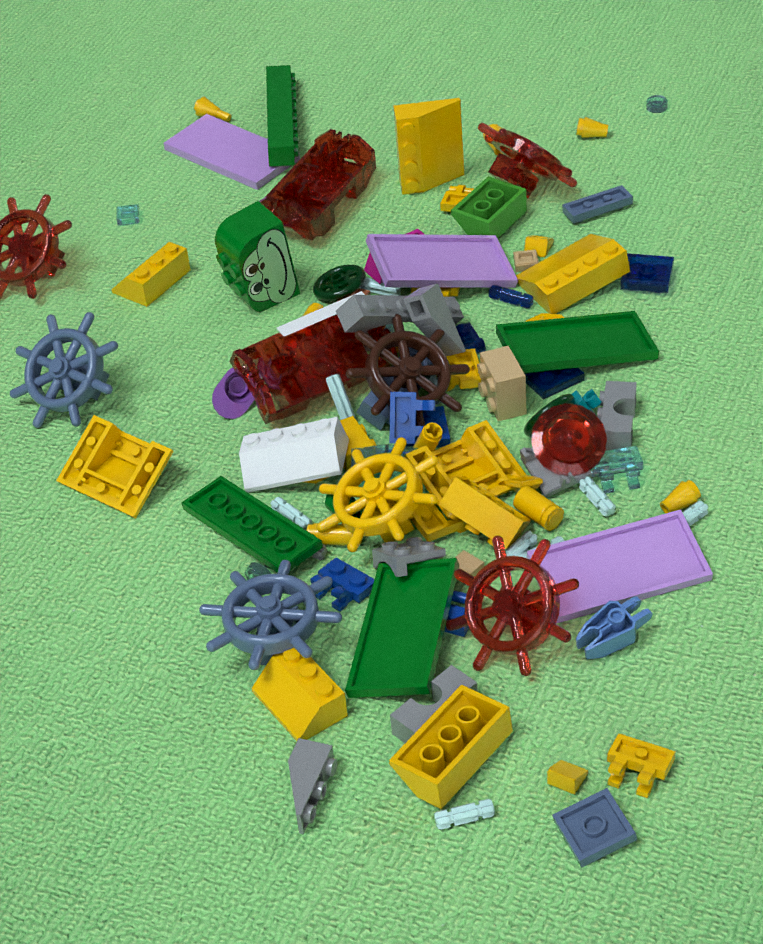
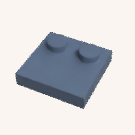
M608 788L552 815L556 826L581 868L637 840L635 831Z

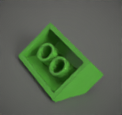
M488 176L451 210V215L467 235H496L498 239L527 212L526 189Z

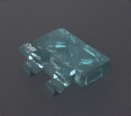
M637 446L586 454V464L592 473V478L600 477L601 487L605 494L614 492L612 480H614L613 474L626 473L627 484L630 490L640 488L638 476H640L639 470H643V460Z

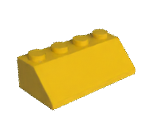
M461 684L389 760V765L418 798L442 809L513 732L510 708Z

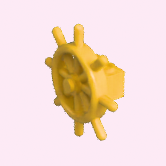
M403 437L396 440L391 453H381L364 458L359 449H354L351 455L356 464L346 471L338 484L323 483L319 486L320 493L333 495L335 513L319 522L317 530L325 532L341 522L347 530L353 533L347 545L349 552L357 551L364 536L380 535L384 542L402 541L404 535L414 530L410 519L414 517L413 512L418 504L435 505L438 502V497L435 494L422 493L423 483L420 477L422 473L438 464V458L433 455L413 466L408 459L401 456L407 444L406 439ZM394 471L401 472L400 475L390 480ZM381 472L379 478L374 477V474ZM363 481H365L363 487H358ZM407 483L406 490L399 491L398 488ZM351 497L359 498L358 500L349 504ZM364 509L360 518L352 516L353 514Z

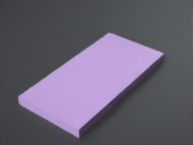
M205 114L164 142V149L256 190L290 167H269L268 139L208 114ZM300 154L299 157H295V163L300 160Z
M368 234L366 238L367 246L385 287H425L438 283L440 288H516L518 279L496 235Z
M681 509L527 551V560L555 624L596 613L609 601H618L620 604H623L635 596L643 600L711 581L713 573Z

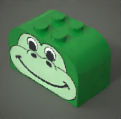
M256 201L230 215L220 224L215 234V245L218 252L216 259L223 270V273H221L222 279L252 309L262 312L300 295L284 225L278 217L259 201Z

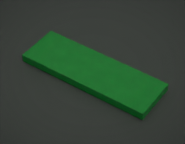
M223 476L218 477L181 502L183 510L275 572H278L281 561L288 560L291 563V571L323 548L322 540Z

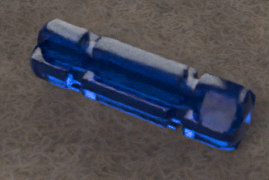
M492 285L489 289V297L491 299L499 300L500 298L502 302L516 306L521 304V307L527 309L531 308L534 302V297L527 293L522 295V292L508 288L502 289L498 285Z

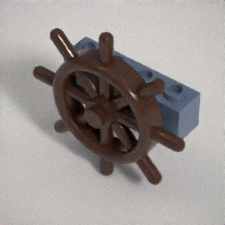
M395 314V317L392 318L394 332L386 334L378 341L362 330L355 332V338L371 349L366 359L365 368H349L346 370V376L348 378L367 379L371 391L362 401L356 413L377 429L381 430L386 423L390 425V392H417V400H434L435 405L441 401L454 412L462 410V405L448 395L446 391L450 384L451 375L467 374L470 371V367L467 364H449L445 353L437 345L445 335L443 330L436 329L430 338L416 332L404 331L401 315ZM398 347L400 357L398 358L388 349ZM379 356L392 366L378 367ZM437 375V386L424 376ZM422 387L430 394L419 397L418 391ZM417 410L416 426H425L423 412Z

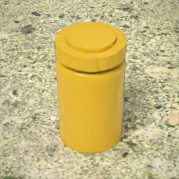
M530 486L521 488L513 500L514 508L548 531L557 528L564 517L563 508Z

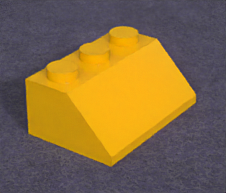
M168 242L111 289L112 293L148 307L190 271L187 248Z
M466 476L455 477L438 504L444 508L442 512L453 520L460 518L466 522V529L476 535H479L481 532L489 538L487 542L499 550L502 547L508 549L531 522L530 518Z
M295 648L272 655L252 687L254 695L296 741L299 738L308 740L348 716L345 693L311 657L304 658Z

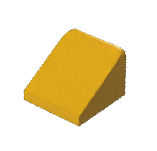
M537 235L527 236L524 251L536 250L537 256L546 257L554 243V239Z
M560 760L548 769L547 784L575 795L588 775V770Z

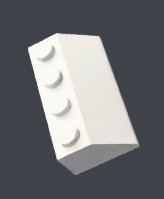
M339 418L321 419L319 421L300 423L295 426L276 428L270 431L243 436L239 457L245 491L249 493L341 475L349 438Z

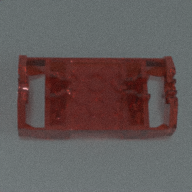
M333 129L319 135L314 140L315 144L259 202L278 217L284 226L293 228L302 238L314 240L317 236H324L335 224V206L344 196L357 199L367 188L371 176L376 169L375 150L359 135L351 136V134H347L342 139V132L339 131L336 134V130ZM344 158L354 160L356 163L345 161Z
M336 314L285 337L279 332L244 349L235 350L229 362L235 372L244 379L256 401L260 416L264 423L268 424L306 409L311 400L330 392L326 378L331 375L339 374L343 385L346 384L348 388L366 381V378H348L346 370L349 368H365L368 353L363 347L364 344L355 338V332L344 331ZM386 325L367 331L369 336L371 335L376 341L391 333L389 329H384ZM395 347L388 349L394 355L398 356ZM379 358L378 367L392 366L383 358ZM272 396L274 397V399H275L276 403L278 404L280 410H277V411H276L275 406H274V403H273Z

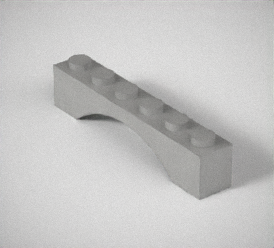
M353 295L336 310L345 332H356L358 330L365 332L373 328L393 324L392 318L395 317V314L401 315L402 322H412L403 300L407 296ZM444 297L452 319L457 324L464 318L460 305L455 297Z

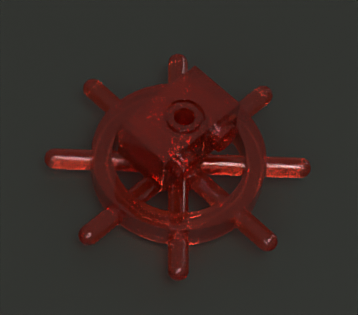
M485 123L478 125V130L485 134V141L501 152L496 157L488 173L495 179L525 188L526 198H529L539 181L530 171L553 181L559 179L570 187L577 185V180L571 177L572 170L563 166L559 159L535 142L504 128L496 131Z
M48 194L42 196L35 211L30 209L18 210L16 199L13 197L7 199L10 214L0 220V300L8 284L11 286H26L28 297L34 299L37 296L34 282L45 274L54 277L58 268L64 269L66 267V262L62 260L65 253L58 249V234L70 229L72 222L65 220L54 226L44 216L51 201V197ZM29 222L25 232L23 233L21 224ZM40 224L43 232L33 236ZM13 230L14 236L12 238L8 237L10 232ZM3 245L8 246L7 250L1 252ZM11 258L9 264L4 270L2 262ZM17 266L22 268V272L14 273Z
M497 535L492 539L496 560L485 565L475 577L462 569L455 570L454 577L469 586L465 598V615L448 620L446 628L449 631H454L468 626L473 636L483 645L473 662L474 670L481 671L494 650L502 654L517 655L521 675L529 676L532 670L528 651L544 643L549 635L564 643L571 640L570 632L556 625L560 610L559 595L576 590L579 587V581L572 578L556 584L552 575L541 566L551 546L548 539H542L531 559L519 556H507L504 540L501 536ZM523 570L524 572L519 581L513 587L510 571ZM499 576L502 585L500 591L490 586ZM533 577H535L541 589L531 592L527 588ZM484 596L494 601L491 606L482 609ZM496 617L497 620L489 632L483 620ZM509 625L513 640H499L506 626Z

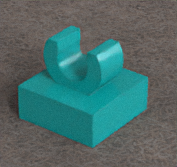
M592 389L586 392L583 397L577 390L574 391L571 395L575 398V407L589 423L597 418L592 409L599 406L602 401Z

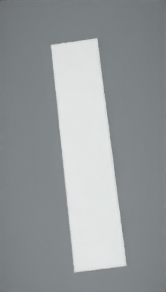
M361 291V292H358V293H356V294H354V295H365V294ZM351 296L281 325L276 329L285 337L337 314L336 310Z

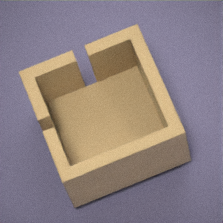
M505 346L480 352V363L477 364L481 383H478L481 397L486 398L489 412L494 413L497 421L526 415L525 374L510 347Z

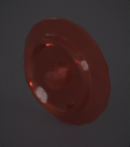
M562 404L551 407L539 416L532 429L531 445L535 457L544 468L557 475L568 476V473L571 472L573 476L587 473L598 465L606 450L607 436L603 423L594 412L581 405Z

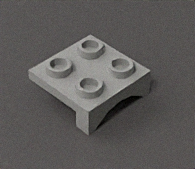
M567 428L543 445L520 449L521 460L530 475L543 479V483L538 488L546 498L579 483L581 479H585L587 476L592 477L590 469L573 445L571 434Z
M420 537L408 538L406 543L398 544V542L382 543V547L372 549L373 567L378 568L379 563H387L396 577L408 575L407 564L446 556V551L444 548L436 546L434 542L422 541Z

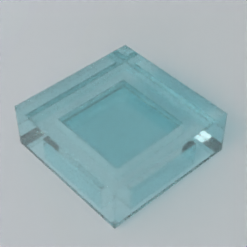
M138 204L117 206V224L119 226L140 223Z

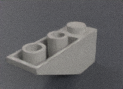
M438 283L421 287L403 299L412 322L426 337L430 338L436 329H441L445 332V335L437 345L446 356L466 351Z
M299 738L289 757L288 764L298 829L300 834H304L308 823H313L315 819L316 806L319 799L323 800L325 797L327 781L330 776H334L337 769V759L334 758L332 745Z

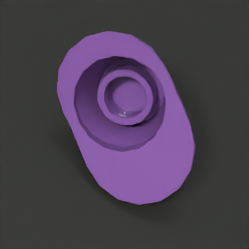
M238 364L226 372L212 394L214 409L220 416L227 419H235L241 417L248 410L262 389V378L258 370L249 364Z

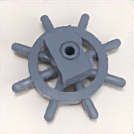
M92 312L85 314L78 330L70 328L58 329L56 317L48 315L46 321L49 334L39 340L32 350L22 346L16 348V354L27 359L24 373L25 383L12 389L10 396L16 399L29 393L32 399L41 405L33 420L35 428L42 426L49 410L55 412L69 411L72 425L78 427L81 424L78 407L85 404L90 398L98 400L101 392L111 394L113 391V387L106 383L110 374L103 371V356L117 350L118 343L111 341L99 347L91 337L86 335L94 320ZM71 342L67 353H64L62 344ZM81 345H83L86 354L75 358ZM54 350L55 358L53 360L47 358L51 351ZM42 366L49 369V372L40 376ZM52 381L45 395L41 386ZM59 390H63L65 397L55 399Z
M288 560L281 561L277 574L260 575L246 580L238 571H233L230 574V579L237 587L228 595L224 604H203L199 608V612L202 615L221 616L225 633L206 644L207 650L214 652L232 643L236 648L251 654L248 663L251 670H257L260 665H267L272 655L283 653L292 648H295L304 658L311 657L312 649L305 641L315 631L318 622L339 623L342 620V615L339 612L319 611L315 596L332 585V578L325 576L308 585L301 579L288 575L291 568V563ZM282 593L291 595L280 601ZM251 601L256 607H246L244 605ZM303 602L306 606V609L299 610L298 606L296 605ZM236 617L250 618L239 625L235 624ZM257 628L256 635L248 633Z

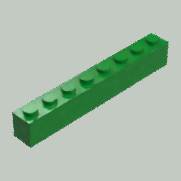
M291 65L266 66L269 167L295 165V157H299L295 73H291Z

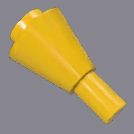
M204 96L198 99L194 105L196 116L203 117L205 114L227 122L231 120V114L222 111Z

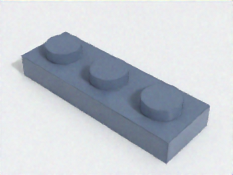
M621 185L563 204L562 212L572 223L581 222L585 219L633 204V196Z

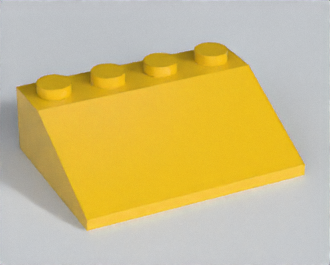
M460 98L393 105L399 181L402 195L425 192L463 176L464 157Z
M589 234L517 274L516 277L518 279L517 284L549 314H556L629 273L630 267L627 250L611 238Z

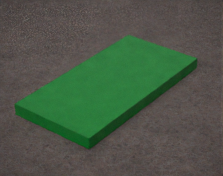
M635 311L496 324V334L502 346L510 347L524 373L656 360L659 356L657 346Z
M457 558L432 559L407 564L408 575L396 577L387 563L378 564L345 688L348 698L430 694L432 688L431 681L434 679L460 566Z

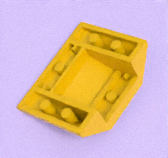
M93 415L56 481L136 519L174 451L154 441H151V443L143 441L121 431L113 423Z
M487 420L466 428L461 439L432 452L427 446H423L404 456L413 466L433 455L438 458L436 466L420 475L422 483L428 492L438 497L437 504H439L455 477L466 476L498 497L513 490L506 485V481L526 475Z

